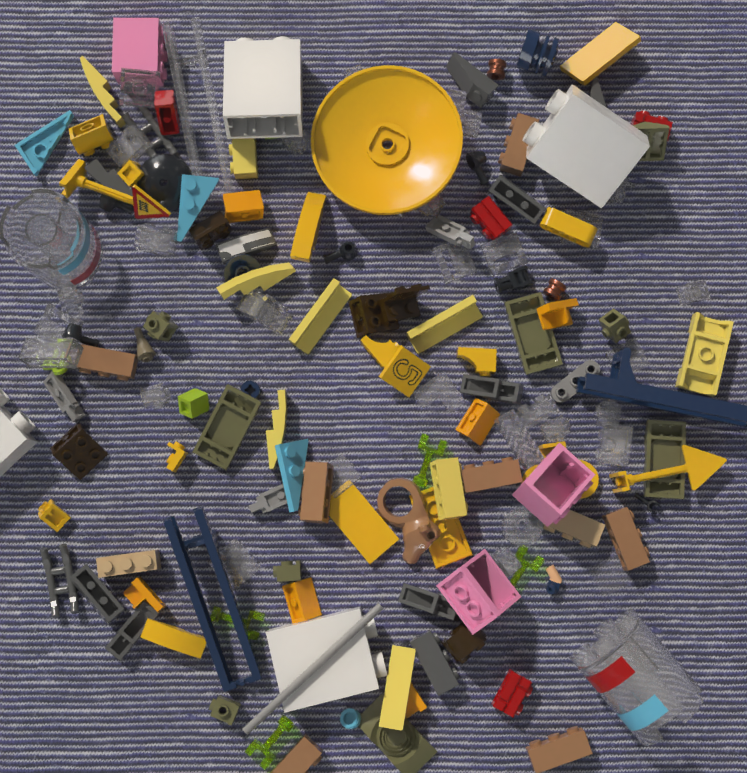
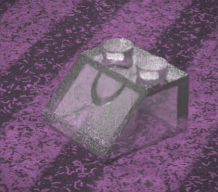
M121 68L119 105L155 108L154 95L156 91H159L160 72Z
M605 425L602 429H599L598 441H600V446L595 452L597 465L614 468L628 466L633 427Z
M239 538L232 540L219 552L233 592L263 568ZM210 560L208 564L214 570L213 564Z

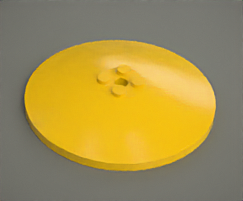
M394 65L366 68L353 73L339 82L320 104L311 130L313 161L326 187L335 197L348 206L376 215H395L409 212L434 199L444 190L454 176L459 165L463 147V131L460 116L447 92L427 75L414 69ZM385 141H391L393 146L390 149H385L382 147V144Z

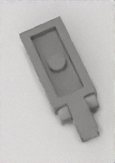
M438 214L425 226L427 232L454 245H463L468 249H472L476 244L474 237L470 235L466 227Z
M52 371L43 381L44 385L62 413L66 412L72 422L82 419L85 416L82 407L79 406L73 393L70 392L65 384L64 379L60 375H55Z
M283 484L259 494L260 496L256 497L257 502L248 507L251 513L259 510L262 513H268L287 504Z

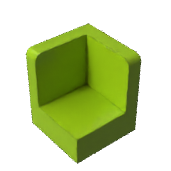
M194 388L177 396L179 413L193 419L209 411L208 393Z

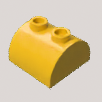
M103 114L68 128L70 140L79 155L84 154L85 157L94 154V149L101 146L102 149L112 146L111 141H114Z

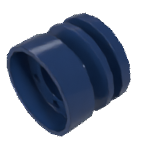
M528 29L516 68L528 71L531 64H535L534 73L537 74L541 66L544 67L541 76L546 77L556 59L559 38L554 37L552 45H549L550 35H547L544 41L540 42V32Z

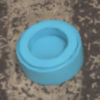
M347 708L341 713L340 722L347 729H355L361 722V715L357 710Z

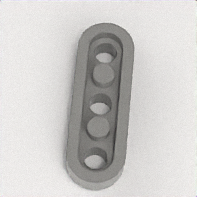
M587 360L551 389L550 395L552 400L556 403H564L576 394L577 384L573 383V378L585 377V374L590 373L587 369L588 366L594 369L591 374L599 375V364L593 360ZM558 390H563L564 396H560Z

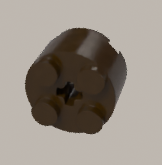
M462 622L449 633L451 637L448 640L444 638L441 643L457 662L460 661L463 664L471 657L470 654L474 649L479 651L484 647L487 635L482 629L472 635Z

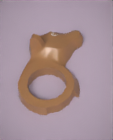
M405 478L391 479L379 491L377 498L378 508L376 510L385 522L402 528L404 542L403 560L408 564H415L432 543L440 537L441 530L430 519L419 487L411 480ZM393 487H404L413 497V507L405 516L394 515L386 507V494Z

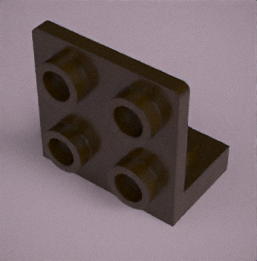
M221 211L216 212L189 229L200 250L212 247L215 241L227 238L230 232L233 231L229 221Z
M415 284L407 289L405 286L395 288L394 292L387 293L386 297L379 301L385 323L420 317L417 297L430 290L429 285Z
M387 293L360 295L348 302L357 338H363L375 332L391 331L400 328L398 321L388 323L384 321L379 301L385 298Z
M80 422L74 425L50 448L53 456L79 480L85 477L108 455L107 451L86 432Z

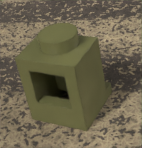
M296 560V564H293L292 561H281V565L273 566V577L277 578V582L302 580L301 560Z
M219 695L217 700L213 698L208 710L212 711L210 716L232 726L241 703ZM220 707L226 708L225 714L220 712Z

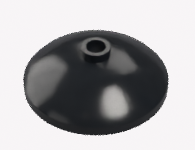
M171 154L155 155L146 160L140 169L145 174L137 182V186L168 211L178 209L180 206L182 174L193 175L192 171L177 156ZM162 179L167 181L166 186L161 185Z

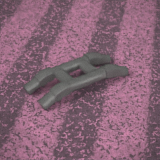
M144 102L137 105L148 122L142 128H138L128 112L122 115V118L150 158L157 155L154 150L164 144L171 155L179 156V152L168 137L161 135L159 124ZM154 130L159 138L149 144L144 135Z
M66 543L59 545L64 566L53 568L48 548L40 549L50 596L52 618L60 617L58 595L69 593L71 613H79L78 592L76 586L70 581V576L74 573L71 555ZM66 574L67 585L56 587L54 576Z

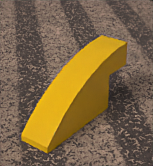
M312 192L307 193L291 249V259L310 263L312 251L315 250L326 195Z

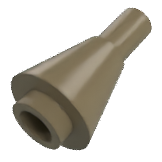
M137 327L134 329L137 339V359L142 362H149L156 353L146 338H144L141 328Z

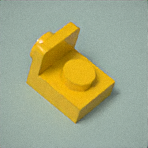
M177 441L174 444L171 442L167 444L176 450V453H172L169 456L166 468L175 473L188 454L184 451L185 446Z
M52 499L48 502L45 501L38 509L39 518L56 532L71 518Z

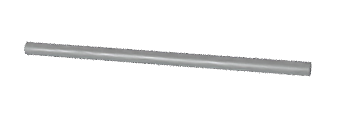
M377 603L243 727V731L248 735L384 608Z

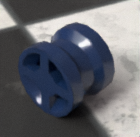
M246 381L241 386V391L256 399L260 397L261 389L256 382Z

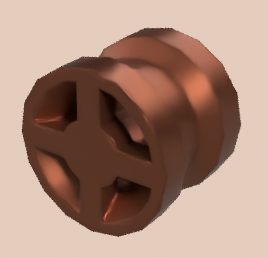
M490 59L487 77L492 80H503L505 78L504 69L507 65L506 61Z
M551 278L548 282L549 286L543 290V294L554 301H559L561 293L565 292L567 287L560 281Z

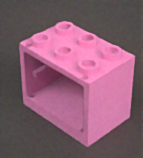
M113 18L112 73L119 86H164V80H167V69L164 68V62L168 60L167 51H165V44H168V35L165 33L164 25H161L159 18Z
M558 443L512 496L548 527L551 523L557 524L561 518L563 519L567 515L572 505H575L582 497L583 492L587 491L593 484L591 479L596 474L561 443Z
M486 549L482 550L436 585L472 635L500 616L521 598V595Z

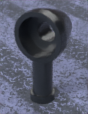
M483 151L467 153L466 161L468 166L476 172L480 185H485L489 182L481 167L487 161L485 153Z
M101 194L99 203L101 209L111 212L117 207L128 212L130 215L133 214V205L130 206L120 200Z
M345 241L340 245L338 251L328 255L325 254L323 258L326 264L341 257L344 260H353L358 254V248L354 242ZM350 246L352 250L346 251L345 247Z
M69 323L62 335L63 339L72 342L83 343L93 347H98L99 344L98 339L83 336L82 327L73 323Z

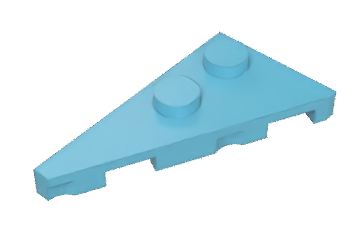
M70 110L15 144V147L35 176L39 174L74 118Z
M182 174L177 241L182 242L184 237H186L193 222L218 184L219 178Z
M308 439L275 445L289 513L298 511Z

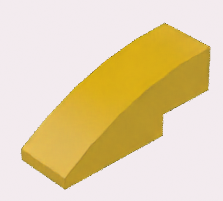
M147 618L140 636L158 645L201 659L206 646L204 636Z

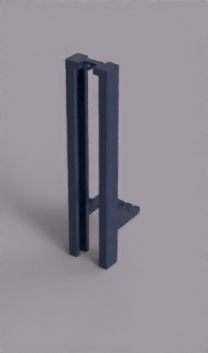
M628 347L613 354L609 377L587 373L585 377L578 378L576 393L747 427L746 405L637 383L629 362L631 349Z
M200 506L194 508L193 511L202 535L199 534L183 541L175 516L165 518L163 522L223 691L226 692L237 688L238 685L243 686L246 682L252 683L261 680L262 672L219 553L216 529L211 530L204 507ZM205 544L251 672V675L235 681L232 679L188 555L189 549Z

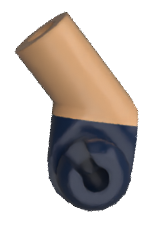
M553 564L545 569L550 577L546 587V591L550 595L556 594L562 583V578Z

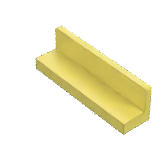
M333 278L289 338L290 343L307 355L310 354L352 296L349 291L340 286V282Z
M474 295L407 332L406 336L417 354L431 348L483 317L476 306L477 300Z
M392 645L379 727L403 730L416 650L413 648Z

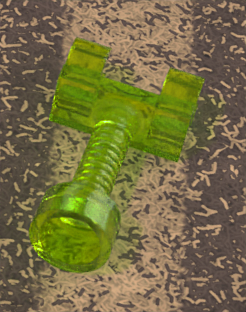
M422 433L417 449L426 451L420 468L421 470L418 475H414L412 482L426 488L429 481L426 478V473L432 455L435 454L442 457L447 441L440 439L436 450L426 446L429 435Z
M523 544L520 545L513 558L521 563L520 567L516 570L517 572L514 573L510 580L514 587L527 568L537 572L545 560L539 555L536 556L532 564L524 560L523 556L528 548Z
M214 606L211 614L212 622L218 623V621L223 620L233 623L230 614L224 613L221 607ZM250 609L248 618H243L249 639L258 640L260 634L259 632L249 630L251 619L263 621L265 613Z
M282 715L278 720L279 726L264 744L255 738L244 751L250 757L258 748L266 756L259 765L264 770L276 757L269 749L284 733L283 731L290 732L295 726L285 715Z

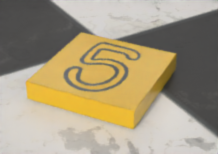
M401 345L379 377L407 397H410L431 366Z

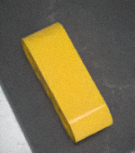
M551 207L546 209L539 225L546 231L587 248L591 246L598 230L587 222Z

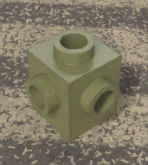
M614 308L598 319L602 327L601 333L607 340L611 339L617 343L631 333L628 326L630 324L629 320Z
M152 311L146 318L143 327L148 331L147 334L150 337L168 342L178 328V325L171 320V316L168 313Z

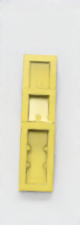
M81 56L80 61L93 92L119 128L123 127L126 123L115 110L119 105L108 93L111 89L110 84Z
M289 262L269 265L234 277L216 287L224 300L239 290L243 295L259 286L265 291L296 270Z
M277 390L279 410H272L274 430H266L270 470H275L278 462L275 445L283 444L286 432V390Z

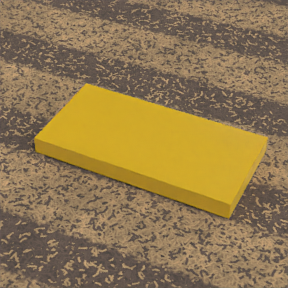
M615 22L561 64L560 69L585 86L640 43L641 37Z
M350 480L331 495L329 516L369 564L399 540Z
M430 487L422 490L421 493L424 497L429 517L441 530L440 537L428 548L435 568L437 569L472 556L459 518L439 520L434 488ZM409 495L411 504L413 506V497L412 495Z

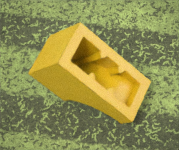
M367 335L360 340L362 346L383 370L400 347L397 342L393 343L391 340L386 343L375 342L367 337Z
M458 347L457 358L470 362L476 374L482 377H491V374H495L497 349Z

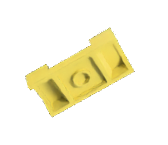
M699 312L692 315L688 331L690 334L682 367L678 372L676 388L710 397L717 395L733 321L704 317Z

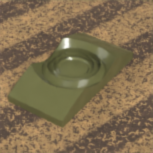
M642 122L633 125L647 135L650 144L649 149L639 161H664L669 126L652 122Z
M539 292L504 302L509 326L513 333L518 356L525 374L528 375L563 365L553 329L543 330L537 313V308L545 305L542 293Z
M227 384L193 453L227 470L253 423L262 402Z
M649 419L646 421L643 473L685 464L681 446L686 445V422ZM685 473L643 481L644 497L684 499Z
M382 693L360 714L361 722L359 727L401 773H417L438 751L406 717L402 731L379 727L384 693Z

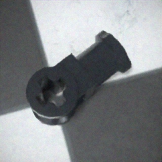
M528 266L519 267L508 272L505 277L493 278L497 293L501 294L502 291L511 288L514 291L532 286L534 282L530 279Z

